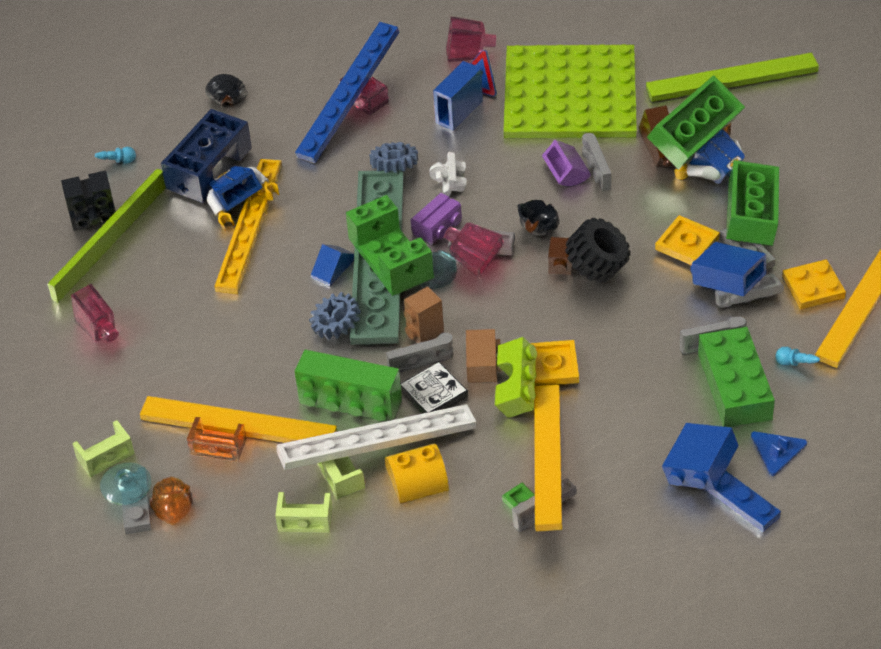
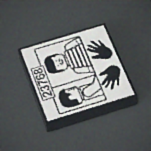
M440 361L400 383L401 392L422 414L447 409L468 396V390Z

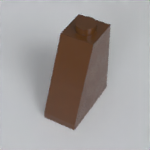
M667 105L646 109L638 128L656 167L673 166L668 158L647 138L654 127L669 115Z

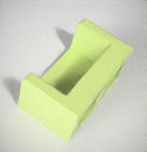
M118 420L112 422L115 435L83 450L77 441L72 443L77 460L90 477L135 454L131 438Z
M348 456L317 463L337 499L365 488L362 470H356Z
M279 492L275 514L278 532L330 533L333 509L331 493H325L324 504H286L284 492Z

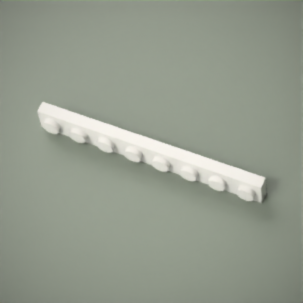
M465 404L278 444L276 452L284 470L475 429L476 420L468 405Z

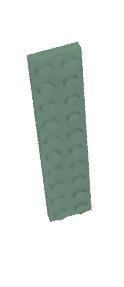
M385 170L358 171L357 207L388 195L398 208L401 231L403 221V171L397 170V173L393 171L385 173ZM355 248L352 298H355L359 304L361 313L358 315L360 320L353 322L355 328H350L351 345L399 343L400 293L392 296Z

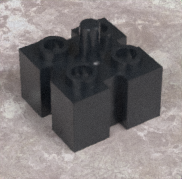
M106 170L88 174L89 178L80 180L79 176L61 180L73 231L91 227V224L96 225L99 222L100 225L105 224L116 212Z

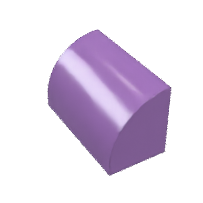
M555 139L542 155L560 185L575 186L591 176L590 171L574 146Z

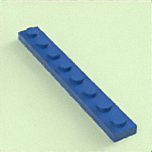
M383 22L378 23L295 151L297 158L313 163L318 161L400 33L397 26Z

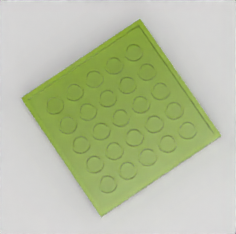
M634 45L507 46L504 138H582L586 133H592L596 138H636Z

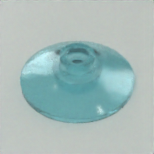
M121 463L110 468L103 475L100 482V490L107 501L117 505H128L146 496L151 488L152 480L149 471L142 465L137 463Z

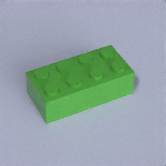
M713 75L659 122L647 138L679 170L699 149L733 122L745 106Z
M734 160L728 186L726 239L773 246L779 216V167Z
M748 327L699 334L698 356L723 427L773 420L775 399Z
M305 349L294 371L299 403L306 406H314L386 422L395 419L402 403L398 368Z

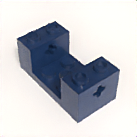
M210 109L161 162L166 189L204 203L209 190L212 189L209 182L214 179L212 169L224 156L241 161L252 149L248 122Z

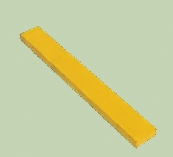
M260 159L257 169L269 180L268 183H277L282 169V161ZM264 187L245 199L214 286L215 292L239 293L271 201L267 199Z
M881 249L815 353V356L820 358L819 362L838 368L881 298Z
M559 385L535 386V530H562Z
M147 396L139 414L140 419L144 421L281 443L337 432L336 425Z

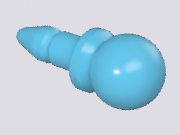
M124 147L122 149L116 148L115 151L96 153L95 157L101 160H115L116 163H131L136 159V152L131 147Z
M786 346L779 348L775 354L776 361L785 366L790 364L797 366L799 363L813 364L820 361V358L813 354L800 353L798 349L792 350Z

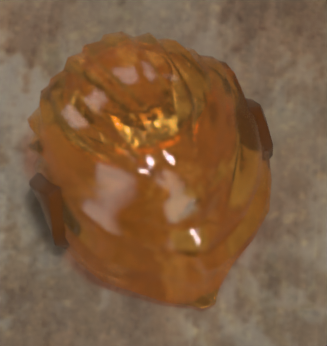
M174 476L166 477L157 482L153 487L150 507L155 515L165 523L175 525L191 510L193 493L190 491V486L182 482L181 479Z

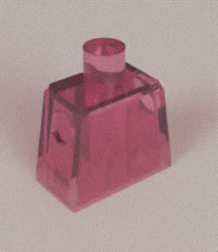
M458 17L450 18L446 43L448 62L474 60L484 47L496 46V35L485 34L484 23Z
M470 222L466 223L461 231L450 226L444 234V238L452 243L449 248L452 257L478 279L481 278L504 244L501 234Z
M92 284L71 295L75 322L94 341L98 342L105 338L107 342H112L118 337L119 332L115 329L114 313Z

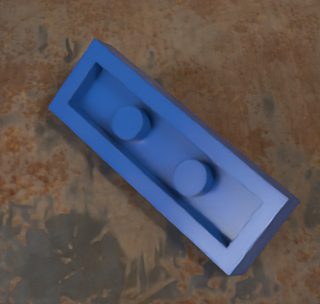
M727 471L724 472L715 490L705 489L761 532L767 530L781 516L779 509Z

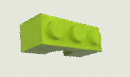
M524 337L498 345L497 366L510 378L504 383L496 385L495 406L507 418L534 410L537 351L534 345L530 344Z

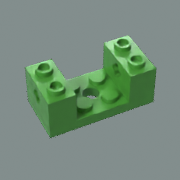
M388 195L346 212L349 240L392 296L434 278L432 251L421 237L409 241L400 230L398 208Z

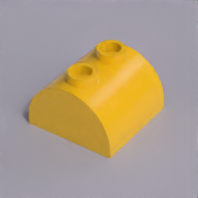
M435 443L385 457V466L400 504L449 490L444 462Z

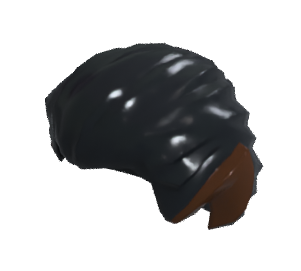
M230 74L214 76L205 88L206 95L221 106L226 102L230 105L236 104L248 94L243 82Z
M530 200L517 205L521 226L530 234L544 236L558 228L560 219L557 210L551 203L546 205L543 200Z

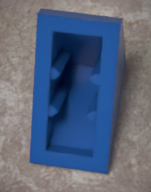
M322 244L311 273V278L331 286L354 262V253L339 246Z

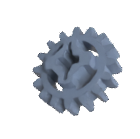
M403 142L385 143L381 147L376 146L375 150H371V154H369L370 165H372V168H377V171L385 170V173L389 171L397 173V170L406 171L407 168H413V165H417L418 150H416L415 146L411 147V144L404 145Z
M340 292L338 297L333 293L329 299L322 298L323 303L316 304L317 310L311 311L313 316L309 319L312 324L311 328L321 339L325 336L327 340H330L333 335L336 339L339 338L341 333L347 335V329L355 328L353 322L360 320L358 315L361 313L355 298H352L349 293L345 296L343 292Z

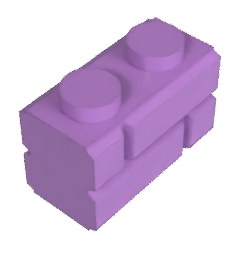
M443 193L437 195L410 219L413 235L423 238L425 242L431 245L438 239H443L447 231L452 226H457L462 220L460 202L452 198L450 199L449 196Z

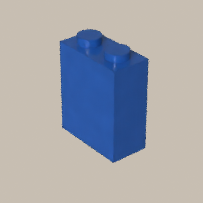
M463 61L433 90L436 124L454 131L483 102L482 70L480 67Z
M714 242L692 262L690 271L693 284L745 296L767 274L766 253Z
M686 423L662 465L669 485L715 490L739 446L732 427Z

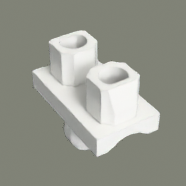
M448 152L447 162L445 164L437 162L431 166L429 175L433 180L442 182L443 194L450 197L452 191L463 193L466 186V178L463 177L466 163L455 160V153Z

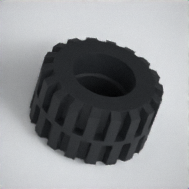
M601 218L585 220L566 242L567 248L565 251L569 255L567 257L569 262L573 264L572 267L575 270L577 269L581 276H586L588 280H595L598 283L602 281L607 282L609 279H612L629 261V256L631 255V251L628 249L630 246L626 242L624 234H621L620 230L614 227L609 221L605 222Z

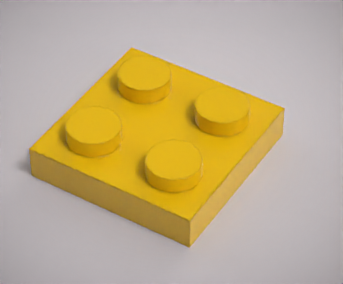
M679 215L655 243V250L692 265L694 260L714 242L719 240L720 232Z
M827 259L782 270V278L800 310L845 299L846 291Z
M574 340L530 343L534 345L537 351L535 386L579 383Z

